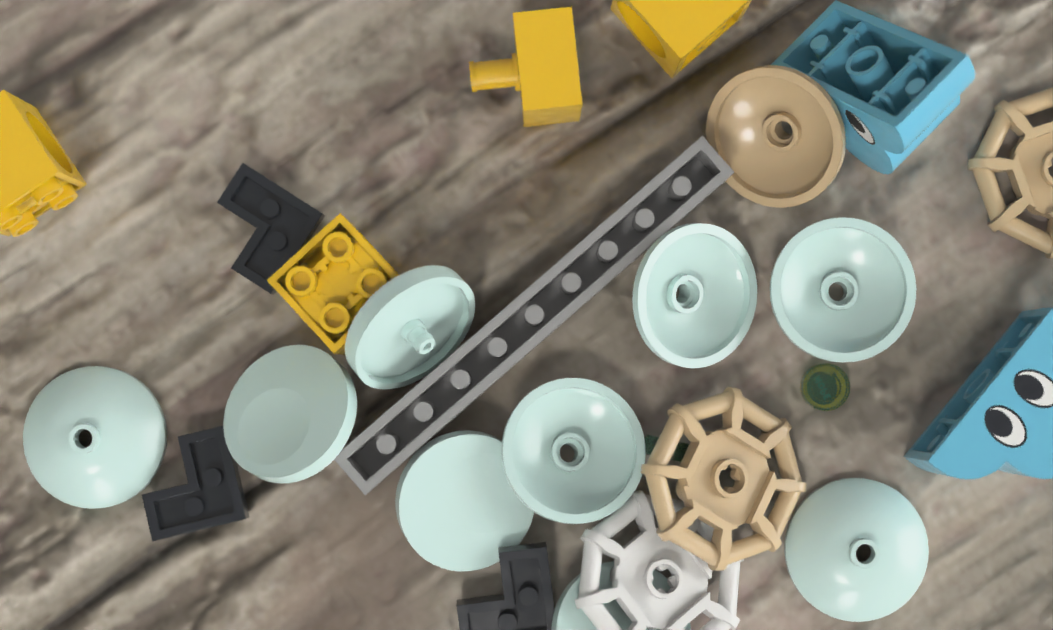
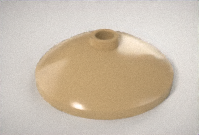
M764 65L741 72L719 90L707 116L706 140L734 171L725 182L737 193L755 203L777 208L804 204L817 197L832 183L843 163L846 135L841 114L828 92L814 79L798 70L779 65ZM782 121L790 124L793 131L792 134H788L783 130Z

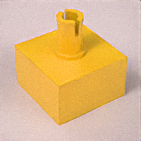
M572 6L513 13L516 53H511L512 58L479 62L469 61L472 92L515 87V91H520L524 127L580 121L582 95Z

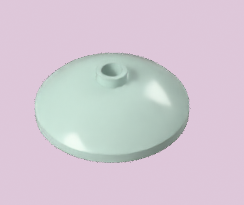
M846 217L830 218L804 228L783 247L771 273L770 301L775 319L780 328L798 348L807 354L826 361L855 362L881 353L890 347L904 332L915 307L916 279L906 252L888 232L877 225L861 219ZM833 283H837L843 288L844 294L839 301H835L829 296L828 290Z
M684 224L664 233L648 249L636 273L632 301L637 328L649 349L659 358L670 364L686 368H702L723 360L742 342L755 314L757 280L748 252L742 243L730 232L711 224ZM679 287V296L676 299V291Z
M102 366L77 368L61 374L48 383L31 404L23 430L25 457L38 483L58 500L72 506L89 509L105 508L123 503L145 489L157 474L164 459L167 445L165 417L153 393L134 376L118 369ZM84 429L92 434V443L88 447L82 446L79 442V435Z
M563 378L537 387L516 405L504 428L501 457L504 472L511 488L529 509L551 521L565 524H583L609 516L623 506L632 496L642 477L641 464H645L646 447L644 434L636 414L619 394L596 381L583 378ZM563 445L570 446L574 451V458L571 462H566L560 457V448Z
M843 478L820 486L799 504L786 530L784 554L787 570L792 582L799 593L816 609L840 620L851 622L871 621L895 612L917 591L925 575L928 563V538L922 519L916 509L897 490L871 479ZM867 544L871 549V555L866 561L860 562L856 558V550L859 546Z

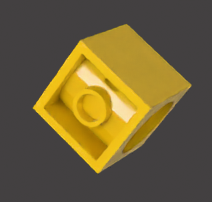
M612 0L611 11L671 78H674L743 17L752 0Z
M2 90L0 92V234L17 237L32 230L38 224L36 218L49 209L59 210L72 203L78 197L76 191L87 184L37 108Z
M339 213L267 281L334 354L345 355L347 333L355 316L378 289L399 276V274L344 215Z

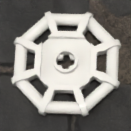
M642 490L634 491L627 502L617 511L607 516L591 530L585 529L581 540L584 542L579 595L574 601L576 608H581L597 630H622L602 604L613 600L617 601L632 621L627 630H646V628L651 630H685L684 627L701 612L711 620L699 630H736L740 621L736 616L740 562L744 561V559L727 565L725 570L720 571L718 603L711 601L710 592H707L708 579H712L713 570L709 568L707 562L675 543L661 540L656 533L657 528H655L654 515L656 514L651 495L644 494ZM672 499L676 513L685 507L682 500ZM635 519L640 530L637 536L623 547L611 539ZM696 519L688 529L693 532L697 530L703 538L711 542L714 528ZM602 554L614 558V566L610 571L612 588L599 590ZM655 568L658 571L666 569L670 571L672 576L667 580L670 586L668 592H665L662 588H654L652 572Z

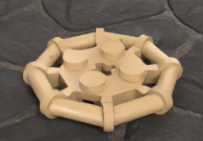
M1053 87L1010 102L1000 101L994 107L995 115L974 158L968 160V170L974 173L990 219L987 225L993 232L999 230L1044 252L1046 258L1053 259V177H1051L1048 170L1052 166L1051 159L1053 158V121L1033 128L1025 116L1051 107L1053 109ZM1011 129L1020 138L1011 149L1009 159L995 158L1008 130ZM1007 172L1016 200L1007 206L1005 205L995 173ZM1026 208L1033 215H1041L1049 219L1047 231L1045 232L1016 217Z
M727 387L723 393L685 405L674 404L667 411L669 418L647 463L641 464V474H645L659 525L656 530L658 536L662 541H671L707 562L709 568L716 571H723L731 563L767 550L775 552L782 545L780 537L801 492H806V483L801 480L789 434L792 426L786 418L779 419L744 397L739 388ZM722 414L723 428L704 432L698 421ZM743 419L762 430L758 439L741 429ZM684 434L690 441V445L680 465H668ZM772 448L774 449L781 478H776L775 471H770L767 459H771L769 450ZM730 466L732 468L730 477L735 480L734 486L722 489L719 474L721 470H726ZM667 479H678L676 493L684 502L685 507L677 513L674 509ZM775 491H780L767 519L764 513ZM696 519L714 528L711 542L691 531L688 527ZM750 524L753 535L732 542V530L737 529L739 525Z

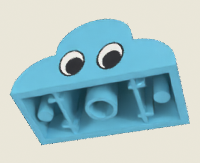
M837 0L771 64L798 70L818 82L831 96L841 114L846 135L845 148L865 165L882 174H891L960 104V94L975 79V70L967 54Z
M1053 307L1022 311L904 455L908 461L922 470L959 479H977L992 474L996 470L1039 479H1053Z

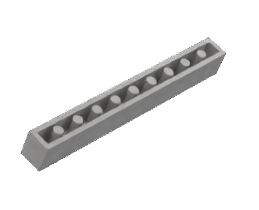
M701 136L342 449L334 460L364 495L371 492L648 250L659 237L672 229L727 181L734 171L707 140Z

